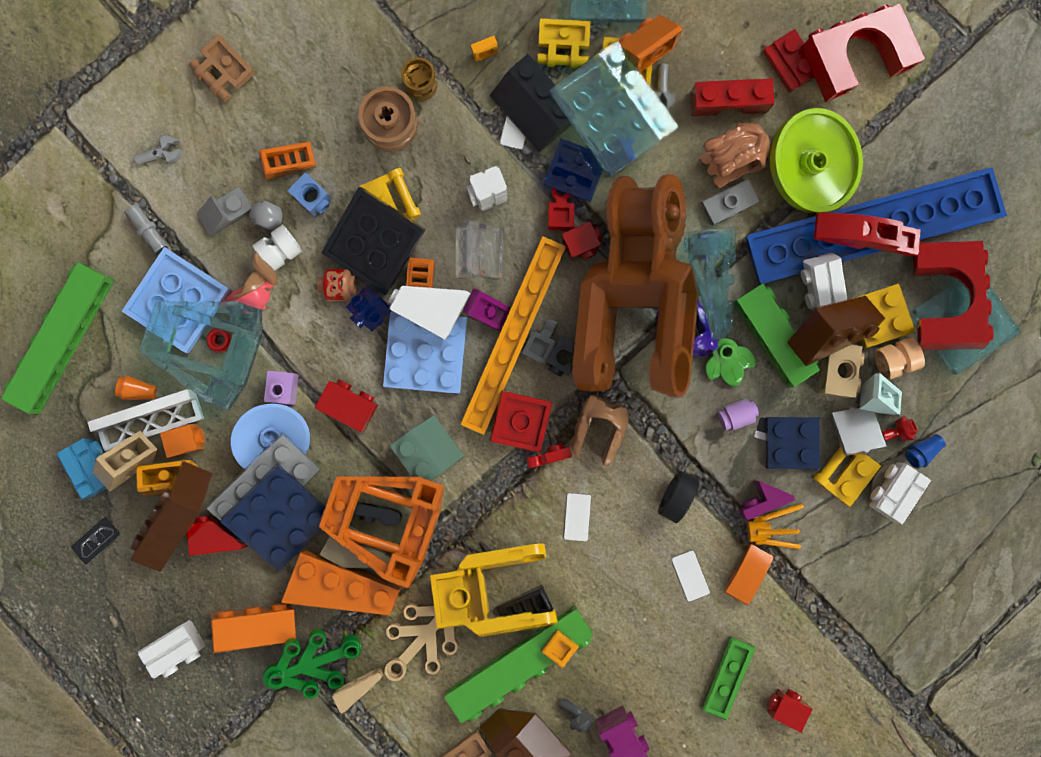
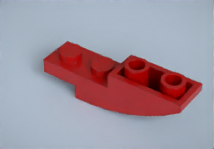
M817 213L813 239L857 249L869 247L913 257L918 255L920 230L903 226L902 221L846 213Z

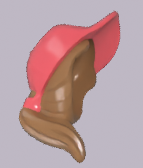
M258 252L253 254L252 259L255 270L248 277L243 288L233 291L224 302L219 304L220 308L234 306L245 314L266 309V304L270 299V289L277 283L278 278L273 268L260 257Z

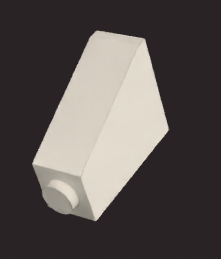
M402 286L400 290H394L388 303L392 304L389 308L390 310L446 340L471 293L464 290Z

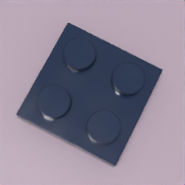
M766 417V468L820 469L819 417Z

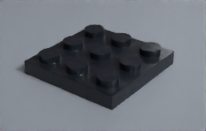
M358 187L321 253L344 269H348L352 274L382 294L387 295L426 229L363 187Z

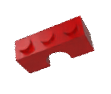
M773 78L695 82L690 91L692 116H714L720 111L727 109H742V114L768 113L774 105Z

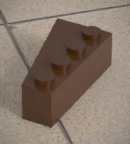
M182 461L168 488L163 490L158 501L159 504L154 505L149 518L144 521L139 534L135 536L130 549L134 550L130 561L159 572L162 571L199 514L213 473Z

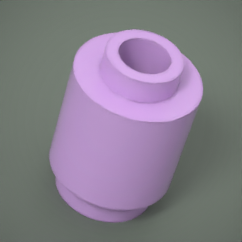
M747 398L724 406L723 410L718 411L720 423L725 431L729 429L734 431L755 423L756 416H759L756 404L753 401L749 402Z

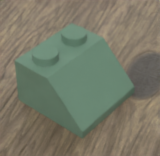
M435 415L390 445L412 477H421L430 481L464 457V454Z

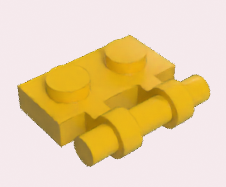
M540 18L538 47L548 48V54L538 53L537 64H547V67L567 65L573 69H578V66L588 67L589 56H579V49L589 50L591 21ZM556 48L571 49V55L556 54Z

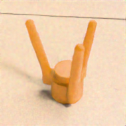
M798 504L763 516H757L753 518V521H748L749 542H755V545L766 544L800 549V544L767 539L771 538V535L799 534L798 529H771L770 523H765L764 521L803 509L804 505Z

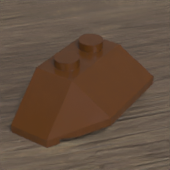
M499 708L480 725L482 732L498 757H571L570 750L534 712Z

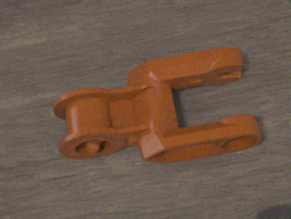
M675 174L662 175L655 187L638 188L635 180L630 176H620L612 183L606 207L607 228L611 238L609 260L592 265L581 282L573 356V378L577 389L580 391L595 392L608 390L612 385L615 374L613 347L617 308L659 309L656 345L649 367L651 389L676 398L683 397L688 390L692 370L699 292L693 265L676 260L677 247L682 241L686 227L685 220L687 216L685 211L687 206L685 204L684 189L681 186V181L678 180Z

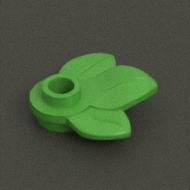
M721 338L718 340V349L712 353L713 355L706 362L705 371L709 380L721 376L727 384L737 387L743 379L744 369L754 367L756 362L754 355L748 348L737 346L736 342L732 339ZM729 347V353L723 355V349Z

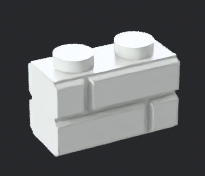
M497 166L485 170L484 174L479 172L470 176L471 185L466 187L473 207L478 205L479 210L484 211L492 208L493 204L497 206L507 202V186Z
M827 253L803 261L804 270H801V278L808 288V294H805V301L809 309L814 310L816 307L847 300L842 262L839 256L834 253Z
M897 462L886 470L884 474L886 480L882 486H877L871 493L870 499L872 501L869 506L892 522L903 525L931 480L908 464Z
M188 620L138 651V655L143 664L146 665V669L152 678H156L161 674L166 678L178 670L176 665L180 662L185 661L186 664H189L200 657L199 651L205 647V643L197 633L192 621Z

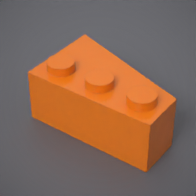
M275 603L271 605V608L251 606L244 608V610L229 609L210 612L214 653L285 643L290 638L296 639L294 609L292 606H287V603Z

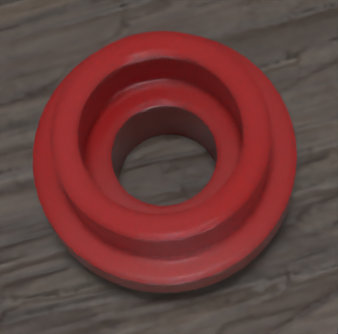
M214 328L207 335V345L216 353L228 351L233 344V336L225 328ZM219 336L224 337V343L222 345H218L217 338Z

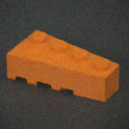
M306 549L298 557L281 603L390 615L395 607L402 586L357 568H342L318 553Z

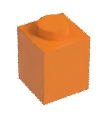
M189 424L160 433L167 458H175L205 449L203 444L206 441L205 434L198 424Z

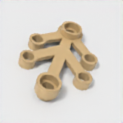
M410 603L404 608V617L408 620H415L418 616H435L434 605L418 606ZM410 607L414 608L416 615H408L407 609ZM435 617L429 624L401 626L399 623H391L388 626L386 635L391 640H396L399 637L417 636L399 658H393L388 661L385 667V675L389 680L399 681L404 677L407 670L406 665L425 643L427 651L425 670L431 675L439 672L441 662L437 657L436 631L438 629ZM454 627L444 628L445 640L442 650L447 655H453L458 649ZM390 628H398L399 634L396 636L392 635ZM448 642H452L455 645V648L451 651L445 647ZM430 662H435L438 668L436 670H431L428 667V664ZM392 665H400L401 671L394 672Z

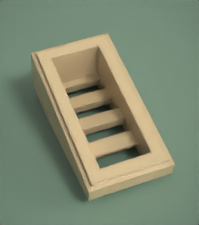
M383 666L335 690L332 698L341 714L346 712L382 678L385 672Z

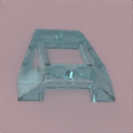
M736 227L699 229L688 232V237L684 239V252L688 253L689 263L694 267L696 284L709 322V329L713 338L719 340L728 335L732 327L733 301L728 300L729 285H734V274H730V262H735ZM720 255H723L722 292L715 273V261L720 259ZM700 260H701V262H702V265H703V268H704V271H705V276H704V273H703V270H702V266H701Z
M237 301L155 302L139 352L161 369L178 379L179 383L195 392L196 396L204 402L230 410L248 382L262 339V310ZM198 311L226 313L232 315L230 321H226ZM181 317L233 333L222 369L170 353ZM177 366L212 376L209 386Z

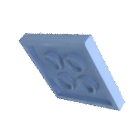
M164 247L122 312L189 354L218 311L219 304L225 300L231 289Z
M390 310L383 387L460 394L467 317L459 316L448 338L445 340Z

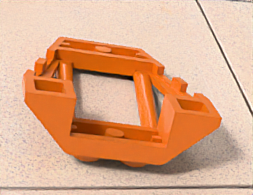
M336 476L319 527L343 547L354 553L360 561L375 570L376 574L381 578L410 588L424 561L441 511L444 485L421 477ZM379 486L414 489L412 497ZM361 492L412 508L400 544L349 529ZM356 542L392 553L389 564Z

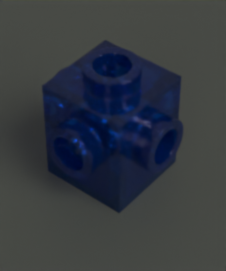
M368 285L356 294L346 306L353 314L350 319L359 328L365 325L371 332L381 325L392 311L389 309L390 306Z

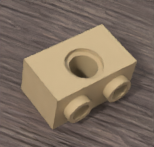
M850 345L822 358L818 394L856 398V394L861 389L859 370L864 364L862 346ZM840 364H843L847 369V374L844 378L838 374Z
M139 431L96 458L93 474L109 491H112L136 475L137 466L151 465L157 448Z

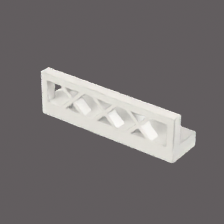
M186 389L89 421L88 425L90 432H98L103 450L109 451L126 440L127 434L130 436L135 434L130 431L135 420L139 419L147 423L143 434L149 438L162 432L203 420L204 416L196 391ZM192 403L196 416L186 419L178 415L184 404ZM162 411L172 415L168 424L163 427L154 423L158 413ZM152 415L149 420L146 419V418H144V417H147V416ZM176 418H178V419L181 420V421H178V422H175V423H174V421H175ZM115 427L123 431L118 442L110 444L106 430Z

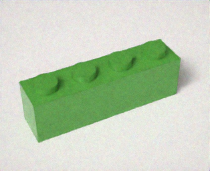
M762 283L732 302V304L787 388H793L819 372L820 369L817 366L819 362L816 361L805 366L787 342L797 330H793L790 325V317L783 308H779L774 301L776 299L774 292L770 287H765Z

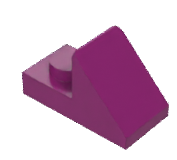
M473 289L463 313L467 314L469 318L501 332L511 308L480 290Z
M754 480L761 499L759 500L758 497H754L744 501V506L738 508L742 519L750 520L793 502L795 498L789 493Z

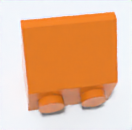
M658 15L653 20L649 17L639 25V30L633 34L628 32L619 39L615 54L633 78L675 48L683 30L679 24L662 15Z

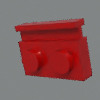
M796 29L774 41L773 44L765 47L762 51L789 93L814 78L801 48L804 42Z

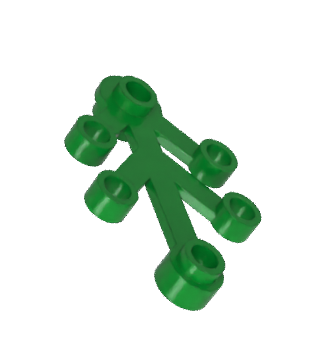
M314 629L309 634V641L298 663L288 666L291 658L300 653V642L295 638H290L285 641L284 650L278 662L269 665L265 669L263 683L270 689H281L287 686L303 691L305 698L313 699L319 693L318 683L314 680L304 681L293 677L302 673L328 682V686L331 689H339L344 682L343 674L340 671H329L319 666L342 657L348 659L356 658L362 651L361 640L356 635H347L341 640L340 647L314 656L317 648L323 646L326 641L325 632L322 629ZM315 636L322 637L320 640L313 639ZM291 645L296 646L293 650L288 649ZM333 678H339L337 682L331 681ZM308 688H314L313 691H307Z

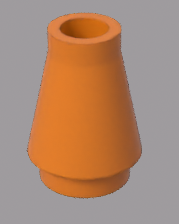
M128 375L126 377L120 376L115 388V396L121 397V400L153 401L157 392V386L150 385Z

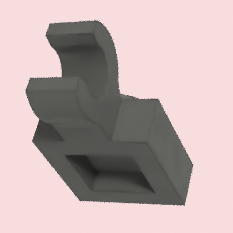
M548 318L541 333L533 330L522 354L545 365L556 344V341L550 339V336L557 322Z

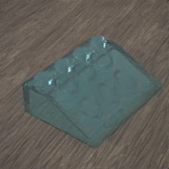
M618 41L599 52L549 91L609 177L659 144L678 128L676 122Z

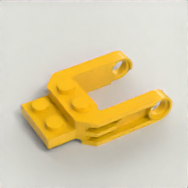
M531 544L466 555L456 571L430 575L437 629L465 625L479 637L557 624L555 609L539 614L529 612L489 619L490 610L486 582L482 571L486 569L546 559L545 544Z

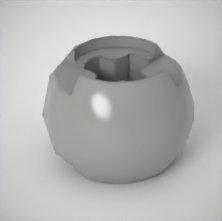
M259 201L254 203L250 209L249 217L252 224L272 231L282 223L283 214L280 207L267 201Z

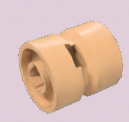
M913 337L895 343V346L890 344L878 348L874 352L878 370L887 380L902 376L903 371L911 373L925 366L923 351Z

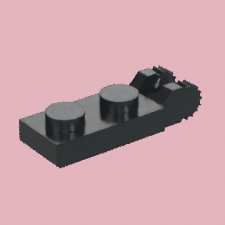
M357 502L354 514L360 515V520L375 522L377 518L384 525L388 526L398 525L403 518V514L397 509L394 510V508L364 502Z

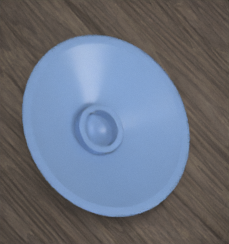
M264 404L250 409L240 417L231 434V450L235 460L245 469L281 433L307 454L310 445V432L306 421L297 411L281 404Z

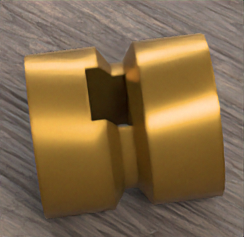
M422 57L409 59L403 65L401 77L407 94L416 101H426L432 98L437 91V79L433 65Z

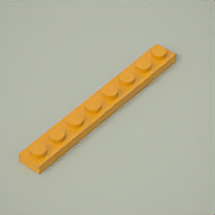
M542 236L460 425L485 435L498 405L501 390L504 391L566 246Z

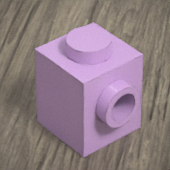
M267 371L264 402L288 406V404L295 405L299 374Z

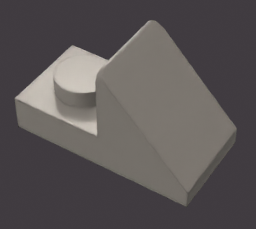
M238 187L218 200L213 196L209 197L197 215L208 234L213 236L250 214L252 205L243 190Z

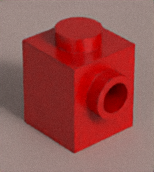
M591 221L569 230L561 236L571 261L580 257L586 260L597 255L596 250H599L601 246L600 241H603L598 227L593 228Z
M778 688L776 693H773L767 702V712L773 719L802 733L813 709L801 700L803 696L791 689L785 692Z

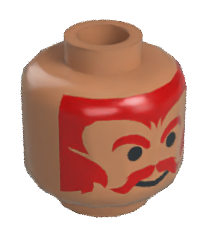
M327 269L323 274V278H318V292L323 293L327 302H348L352 296L356 295V276L352 275L348 269Z

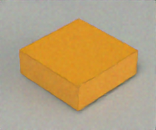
M495 36L470 45L475 62L498 53V43Z
M557 629L541 652L563 668L579 646Z

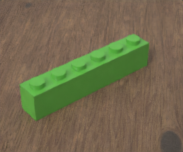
M77 262L76 266L70 269L66 284L57 292L52 309L44 315L42 319L43 325L39 332L31 338L29 350L19 360L16 373L4 387V394L1 399L28 414H40L115 281L88 265Z
M575 605L557 616V624L539 628L445 691L444 698L461 724L466 720L472 722L482 714L481 710L490 705L491 708L497 706L504 700L503 696L510 691L516 693L526 685L525 681L534 676L536 679L546 673L547 667L554 663V661L543 654L541 650L557 629L579 646L578 650L586 647L591 642L590 638L594 636L593 632Z

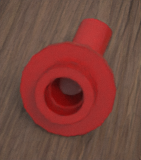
M905 416L895 421L896 428L881 431L885 441L901 437L903 442L915 440V434L918 433L915 422L912 419L908 420Z

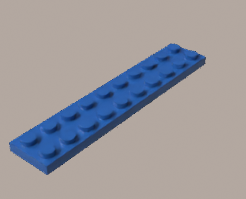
M993 167L829 212L858 214L902 221L903 226L920 230L919 241L1007 216ZM816 216L745 236L758 285L799 275L801 270H804V260L827 253H834L841 258V262H846L882 252V250L869 247L857 249L813 239Z

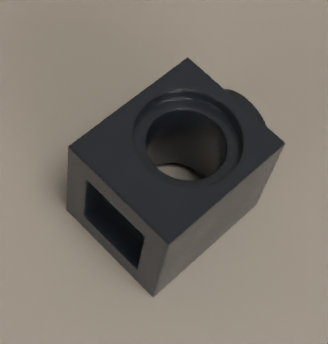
M563 335L561 336L546 361V364L550 365L549 371L559 377H562L563 374L567 376L570 374L573 368L574 341ZM560 351L568 352L571 356L570 363L567 365L559 364L556 359L557 353Z

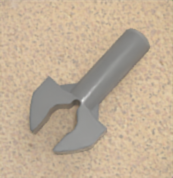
M666 63L659 64L657 90L649 94L648 103L654 112H657V100L660 99V96H663L666 102L665 113L671 109L675 102V94H671L667 90L669 66Z
M167 135L160 137L161 143L158 148L134 155V162L140 165L159 158L166 159L169 164L178 162L184 152L181 149L173 152L167 151L170 146L180 144L181 142Z

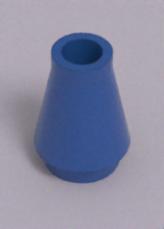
M935 434L928 439L909 446L908 451L905 452L906 459L917 469L927 467L941 449L946 446V442L940 435Z

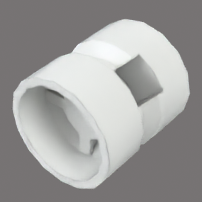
M283 224L271 232L270 238L263 237L253 244L255 251L274 271L285 264L284 260L286 258L292 260L302 253V249Z

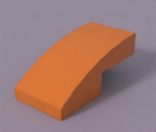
M752 544L747 546L738 568L733 571L724 593L746 606L749 605L774 557Z

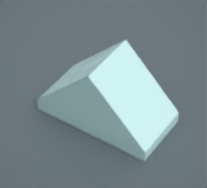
M880 373L874 374L861 385L860 409L900 416L902 391Z

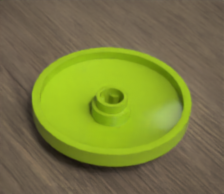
M812 108L792 115L782 123L772 141L770 169L773 181L782 197L790 205L803 212L824 213L843 206L858 188L863 170L862 149L855 131L843 117L831 110Z

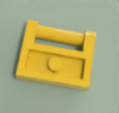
M401 168L394 169L386 175L359 186L397 210L387 187L388 184L394 182L406 209L404 215L411 220H415L422 215L419 208L415 207L404 182V173Z
M839 443L840 447L822 471L820 473L817 472L812 479L846 506L851 507L880 469L881 465L863 453L852 454L853 457L834 482L831 483L828 479L846 457L841 443Z

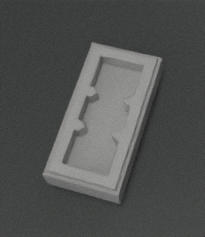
M747 179L703 201L701 204L712 226L758 204L760 201Z

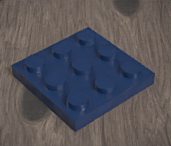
M277 463L221 517L220 522L279 571L322 530L319 525L326 506Z

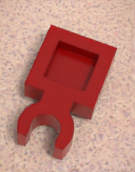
M553 186L551 198L555 203L549 202L548 230L569 231L574 229V203H567L571 195L570 186L566 187V192L563 196L558 195L557 186Z
M563 443L549 446V452L528 457L529 469L571 458L570 447H564Z

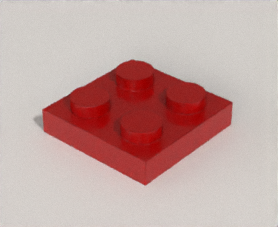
M501 390L489 441L541 453L553 402Z

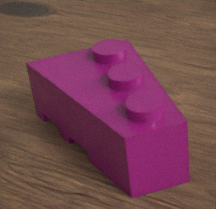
M621 706L595 719L602 741L605 742L611 757H648L646 752L650 748L643 735L638 737L634 729L638 724L631 711L626 713L624 707Z

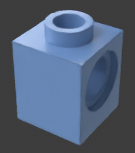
M306 172L288 189V192L314 217L318 213H324L329 208L330 201L332 200L331 196ZM312 191H316L318 193L316 200L307 202V195Z

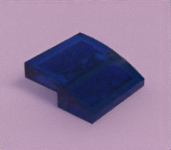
M561 138L543 185L591 202L608 156Z

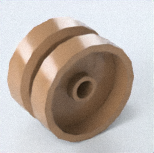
M384 86L376 88L365 95L359 106L358 118L360 126L370 143L381 151L388 152L403 150L410 145L417 135L419 123L413 102L407 94L398 88Z

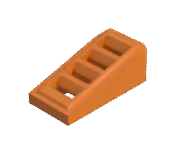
M310 141L259 150V158L265 180L316 167ZM299 151H304L306 162H301ZM289 154H294L295 164H291ZM280 156L284 157V166H281L280 164ZM269 159L274 160L275 167H270Z
M409 258L406 286L433 288L434 260ZM424 279L427 280V283L413 282V280Z

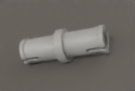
M134 204L124 211V214L137 229L136 234L140 238L143 237L154 255L160 254L164 247H169L156 230V224L153 221H149L139 204Z

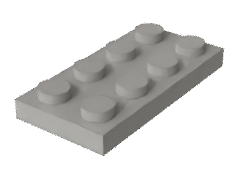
M281 433L207 505V509L221 520V517L277 463L302 486L320 468L287 436Z

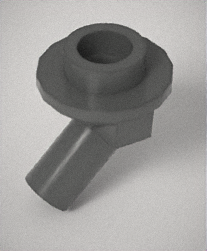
M565 698L561 700L559 708L573 715L570 719L571 730L577 729L578 732H583L592 726L591 722L594 720V716L589 714L587 708L582 710L579 706Z

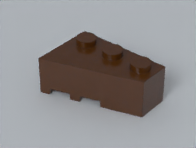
M867 296L816 307L787 343L804 365L808 366L864 338L874 336L880 330L878 326L885 320V317Z

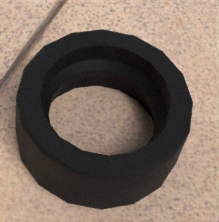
M679 471L663 495L658 508V514L674 523L680 522L695 498L699 487V480L683 471Z

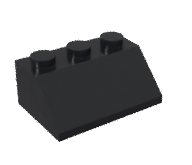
M529 54L507 71L490 94V98L539 153L578 119L579 111Z

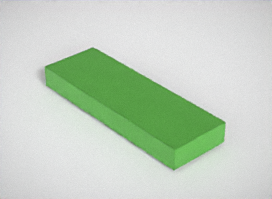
M732 636L729 637L701 709L703 711L727 720L755 651V646Z

